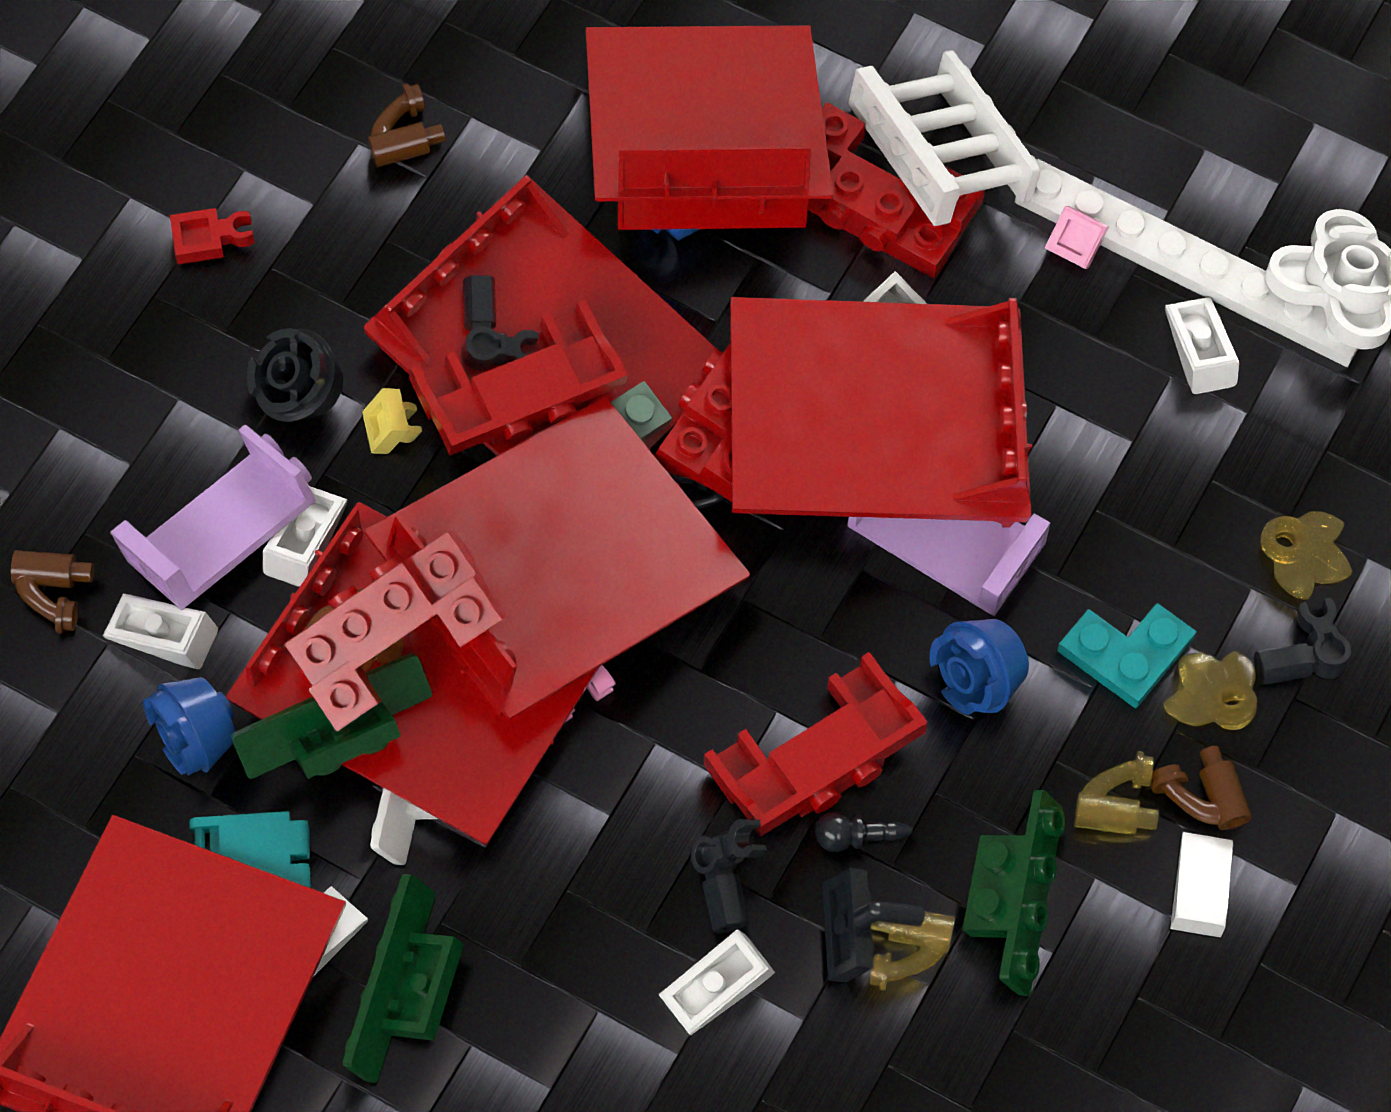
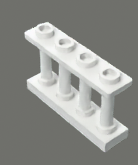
M953 50L943 52L936 76L891 86L882 80L873 66L856 69L848 104L858 119L866 123L865 129L934 226L951 222L956 202L961 195L1008 184L1021 203L1032 200L1037 181L1040 177V167L1034 156L1030 155L1016 136L1012 126L1007 124L994 106L992 99L984 93L973 78L969 68L961 62ZM941 93L951 107L911 116L905 112L900 102ZM963 123L973 137L932 146L921 133ZM986 154L995 168L954 177L948 172L943 163Z

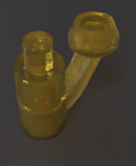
M1137 751L1135 760L1108 769L1089 781L1083 788V791L1078 793L1074 827L1131 835L1136 834L1137 828L1156 830L1158 810L1139 808V800L1106 796L1108 791L1129 780H1132V788L1139 789L1140 785L1150 786L1153 772V757L1144 756V752Z
M924 911L925 918L920 927L881 921L871 924V930L889 933L888 941L919 946L920 949L903 959L892 962V953L886 952L885 955L875 954L870 984L880 986L879 990L885 991L887 982L917 974L938 962L945 952H949L955 917Z

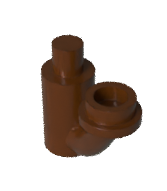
M408 83L402 84L403 94L397 97L378 116L372 127L371 136H368V141L377 168L430 153L429 146L446 141L441 124L424 128L422 122L392 130L397 121L407 111H409L411 118L418 116V112L425 111L424 100L418 84L411 86Z
M15 550L11 562V581L15 584L20 597L33 610L49 621L54 622L57 633L64 634L66 630L74 631L78 620L77 602L69 601L67 597H59L56 604L40 591L39 586L73 588L75 581L92 582L94 578V564L77 562L75 554Z
M1219 746L1207 747L1200 752L1205 768L1199 772L1209 802L1200 799L1184 787L1189 780L1187 774L1181 771L1179 765L1164 766L1151 774L1153 793H1165L1181 809L1201 822L1218 825L1220 830H1229L1242 826L1252 819L1232 761L1223 760Z

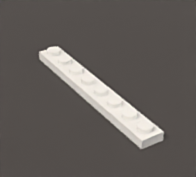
M1039 159L1037 162L1040 167V177L1037 181L1032 200L1021 203L1016 196V204L1055 223L1058 222L1064 207L1070 206L1108 225L1109 228L1100 244L1101 246L1206 298L1211 297L1212 301L1345 367L1349 366L1358 348L1342 343L1331 333L1323 307L1293 304L1276 296L1266 283L1265 270Z

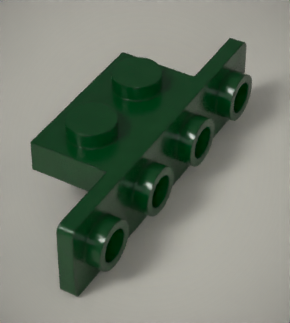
M410 652L366 672L367 678L382 701L338 731L331 724L314 697H311L233 732L231 740L248 778L253 779L295 759L308 779L316 775H327L338 770L344 762L362 754L379 752L390 741L401 737L392 715L432 696L431 688L418 656L414 652Z
M1034 790L1025 835H980L962 928L971 937L1006 938L999 977L1003 983L1019 996H1029L1031 994L1033 980L1039 973L1040 961L1038 950L1042 931L1045 930L1048 923L1047 900L1050 884L1054 882L1057 873L1055 856L1058 840L1065 829L1063 807L1045 790Z
M403 874L401 876L397 892L392 898L391 911L382 939L376 948V958L367 986L361 995V1005L352 1034L345 1046L343 1066L366 1082L376 1083L378 1081L392 1036L435 1040L464 946L463 943L453 936L424 934L434 903L435 892L414 875Z

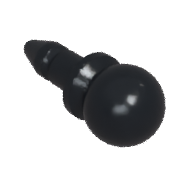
M830 812L823 815L815 828V836L822 848L830 852L843 851L850 845L855 849H861L863 839L865 841H882L883 839L895 841L910 836L913 832L911 826L896 821H886L885 823L882 821H866L862 823L861 814H854L849 818L841 812Z

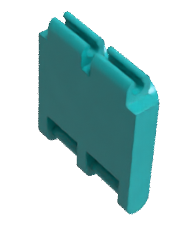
M289 811L195 817L189 820V830L195 833L196 846L205 849V833H210V851L311 888L309 864H292V861L310 859L308 821H292Z

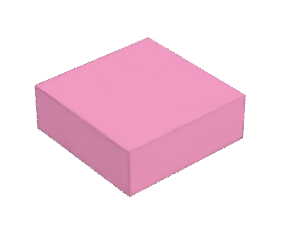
M1065 206L1045 248L1087 269L1090 267L1109 226L1070 206Z

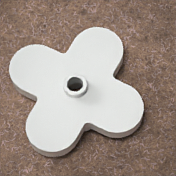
M1343 209L1327 211L1316 221L1311 235L1312 246H1285L1273 253L1265 273L1266 283L1276 296L1287 302L1323 307L1329 330L1342 343L1358 349L1379 347L1387 341L1391 332V249L1385 243L1378 240L1377 231L1374 226L1362 215Z

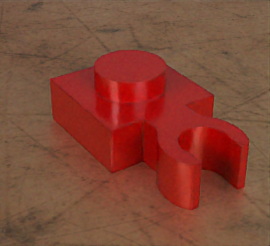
M216 208L170 215L177 264L224 257L222 245L233 244L238 247H247L255 243L252 230L246 232L236 231L241 226L252 225L250 212L238 211L231 214L228 218L220 220L218 219Z

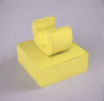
M382 388L362 411L371 453L389 454L399 442H413L422 432L421 426L408 425L407 419H410L417 411V407L411 402L402 401L400 389Z

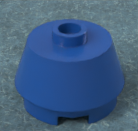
M997 619L954 622L944 630L943 635L933 641L930 648V665L932 667L939 664L941 675L948 686L941 690L943 696L954 708L965 715L975 711L984 713L1000 711L1028 675V656L1022 641L1010 626Z
M203 677L158 684L157 691L142 701L149 725L156 724L158 733L166 745L162 750L181 775L186 772L187 775H190L199 770L208 772L233 744L231 734L235 732V728L231 720L234 718L232 707L224 694L220 691L216 693L210 683Z

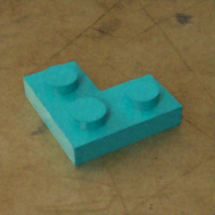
M1158 603L1129 637L1088 609L1059 643L1057 651L1137 709L1194 640L1197 631Z

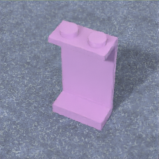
M246 424L238 431L250 455L148 537L145 538L126 520L110 532L127 562L180 610H183L316 502L308 485L312 477L306 467L295 457H292L290 460L285 458L278 444L268 434L260 437Z
M1035 513L1025 526L1015 522L1010 528H1002V524L995 521L849 517L848 527L995 616L1045 545L1050 522Z

